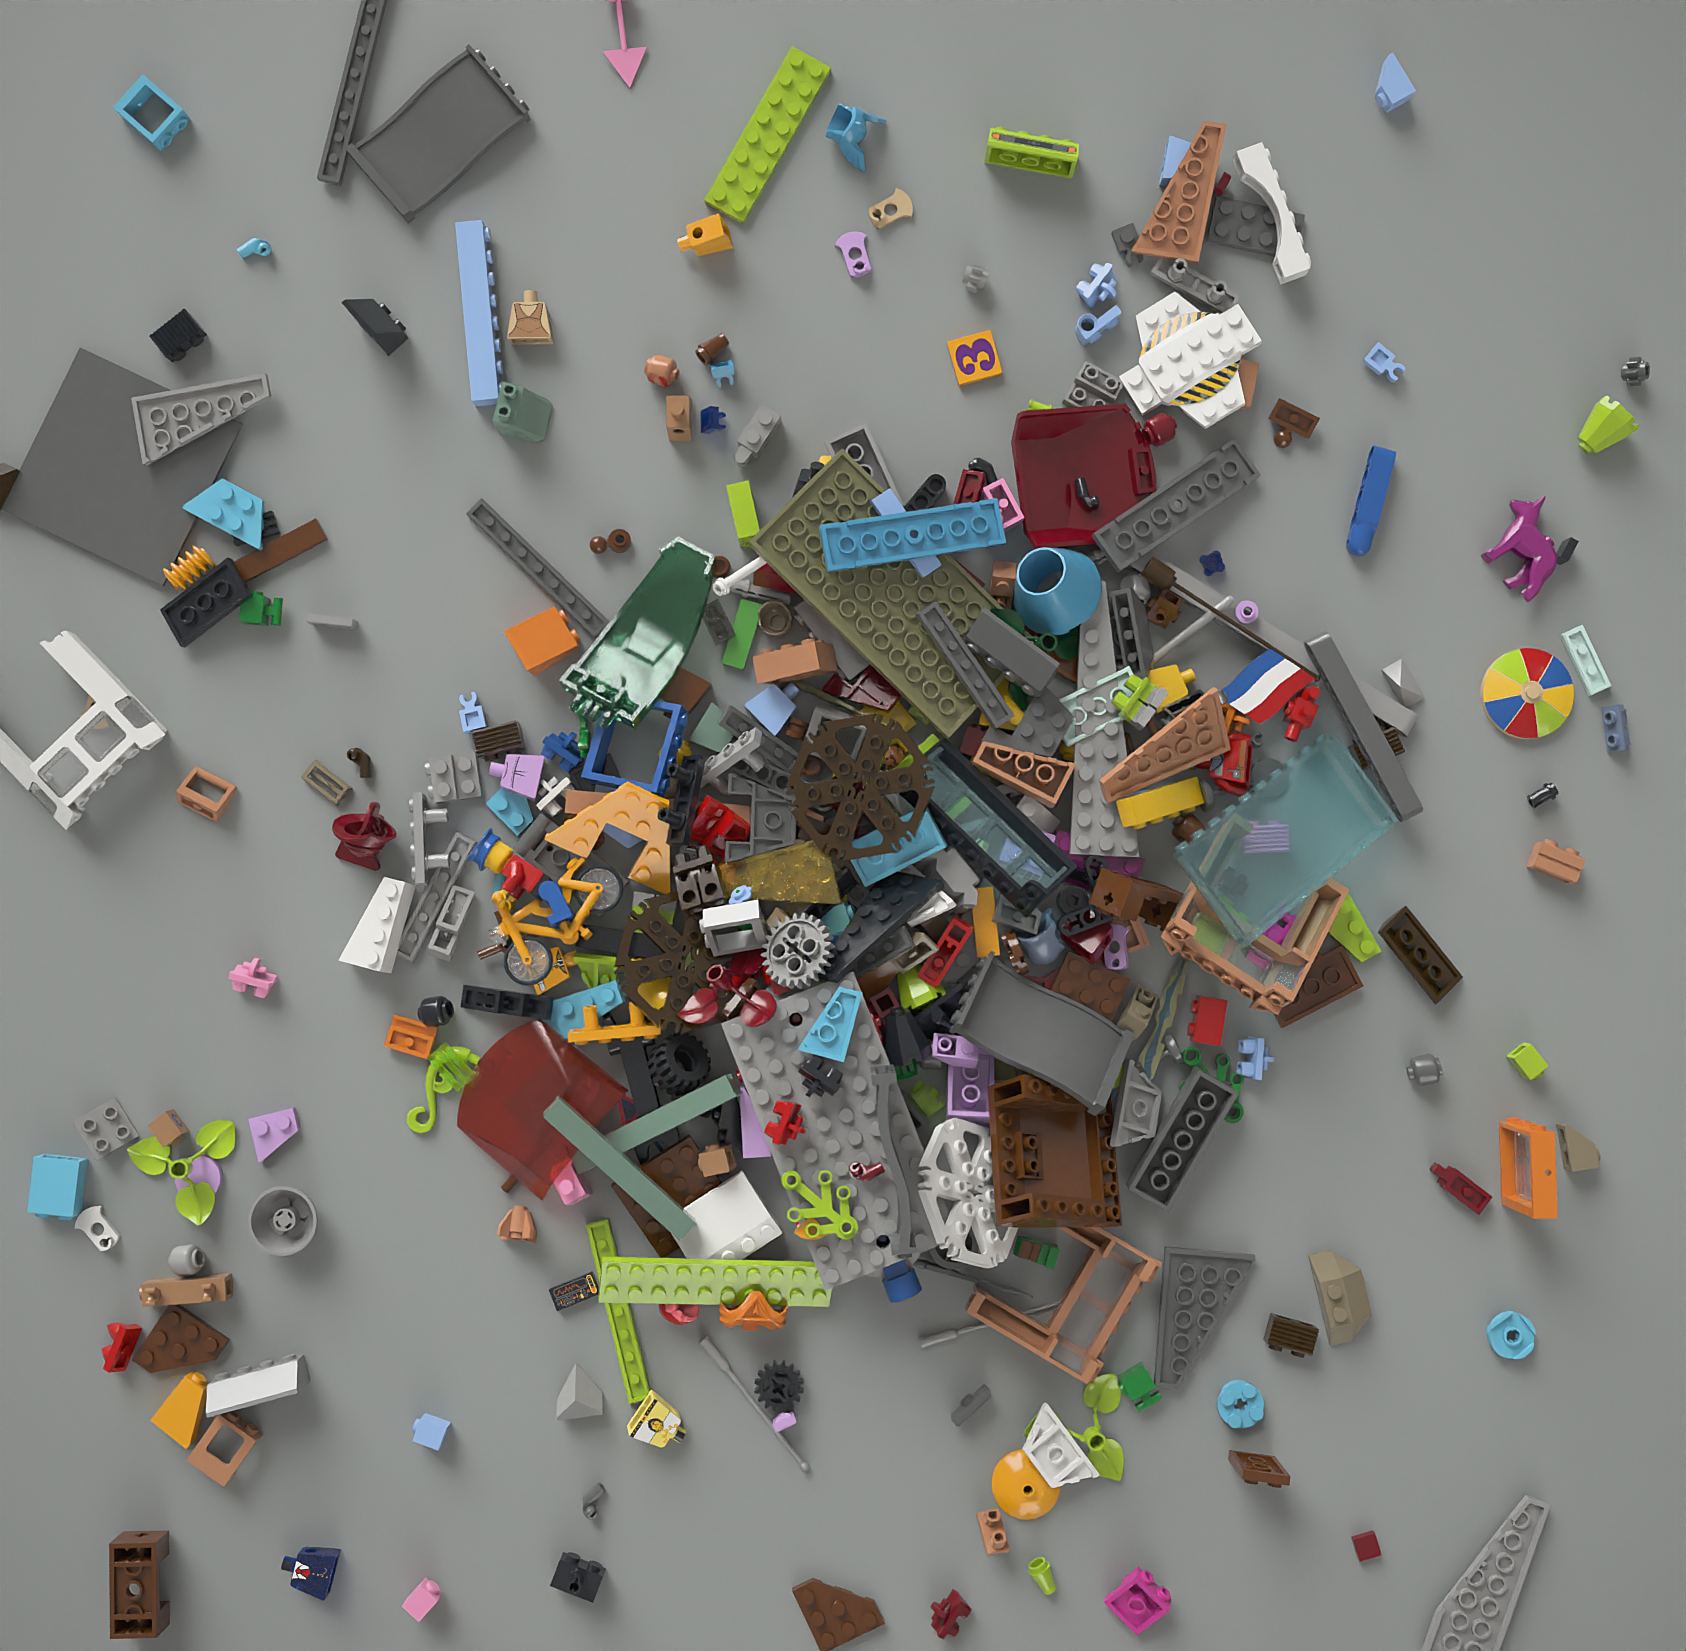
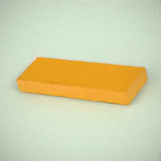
M993 887L975 888L978 891L977 905L972 908L973 926H975L976 956L986 957L991 951L995 952L994 956L1000 955L997 923L991 921L995 910Z

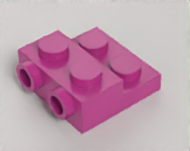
M1137 1567L1122 1579L1120 1586L1105 1597L1104 1603L1138 1635L1170 1611L1172 1599L1167 1588L1164 1586L1159 1587L1148 1570L1142 1571Z

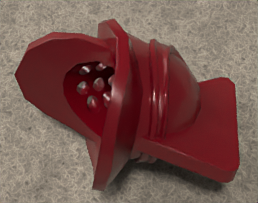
M371 802L366 814H346L334 820L332 831L341 840L335 853L338 859L374 871L381 868L376 855L380 853V850H383L382 848H384L387 842L396 837L397 832L384 820V816L378 814L381 807L378 802Z

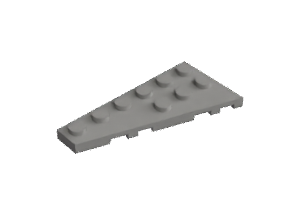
M266 373L131 398L142 464L147 466L272 398L268 375Z

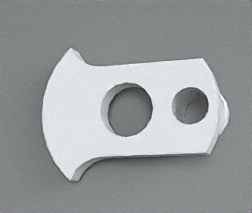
M93 1206L84 1210L78 1216L75 1229L83 1230L100 1251H105L118 1242L120 1234L103 1215V1206ZM96 1222L101 1223L104 1227L102 1235H96L93 1232V1225ZM111 1238L107 1245L105 1239Z

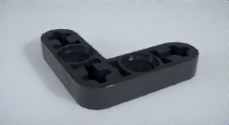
M1090 855L1083 863L1092 893L1098 877L1093 880V876H1097L1095 869H1090L1089 867L1092 864V860L1094 859L1095 862L1100 863L1097 866L1099 874L1102 868L1108 869L1104 858L1099 855ZM1090 904L1060 916L1056 925L1060 933L1070 936L1113 920V914L1106 915L1102 913L1103 919H1101L1100 912L1096 908L1097 906ZM1087 910H1091L1095 914V919L1092 923H1086L1083 919V915ZM1065 919L1068 921L1078 920L1082 927H1079V924L1076 923L1070 926L1071 930L1069 931L1063 928L1062 925L1065 924Z

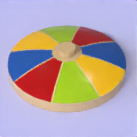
M1521 648L1500 656L1490 665L1482 680L1480 697L1487 718L1498 730L1514 738L1533 739L1550 734L1564 723L1572 709L1574 687L1568 670L1555 656L1540 649Z

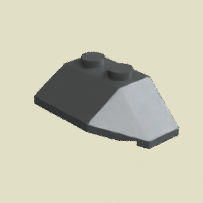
M1132 587L1111 591L1107 599L1116 672L1130 666L1135 676L1140 679L1148 678L1154 653L1146 609Z

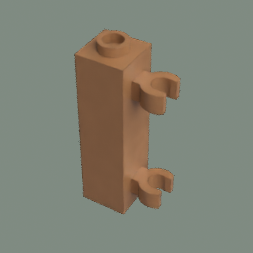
M232 1273L149 1279L141 1283L139 1298L142 1300V1307L226 1301L233 1297Z

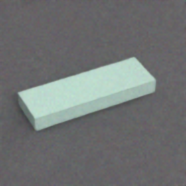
M1580 625L1560 634V638L1587 695L1591 696L1611 687L1612 685L1584 626Z

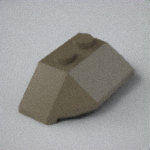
M1331 1250L1309 1254L1308 1258L1329 1345L1353 1341L1372 1316L1362 1270Z

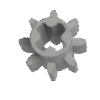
M975 262L973 268L967 266L962 283L967 284V291L976 293L978 288L984 290L989 273L984 272L985 265Z

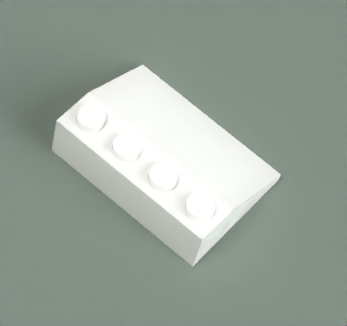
M740 1171L685 1207L684 1209L695 1218L697 1225L693 1226L681 1240H678L674 1235L673 1237L687 1259L742 1260L781 1235L782 1230L775 1215L744 1172Z

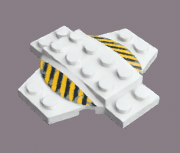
M1173 292L1136 315L1143 348L1138 361L1139 365L1119 376V379L1122 380L1123 386L1142 416L1161 404L1170 407L1171 405L1179 406L1185 414L1206 429L1245 405L1238 367L1241 363V356L1262 344V340L1239 304L1220 315L1218 313L1212 314L1199 311L1178 293Z

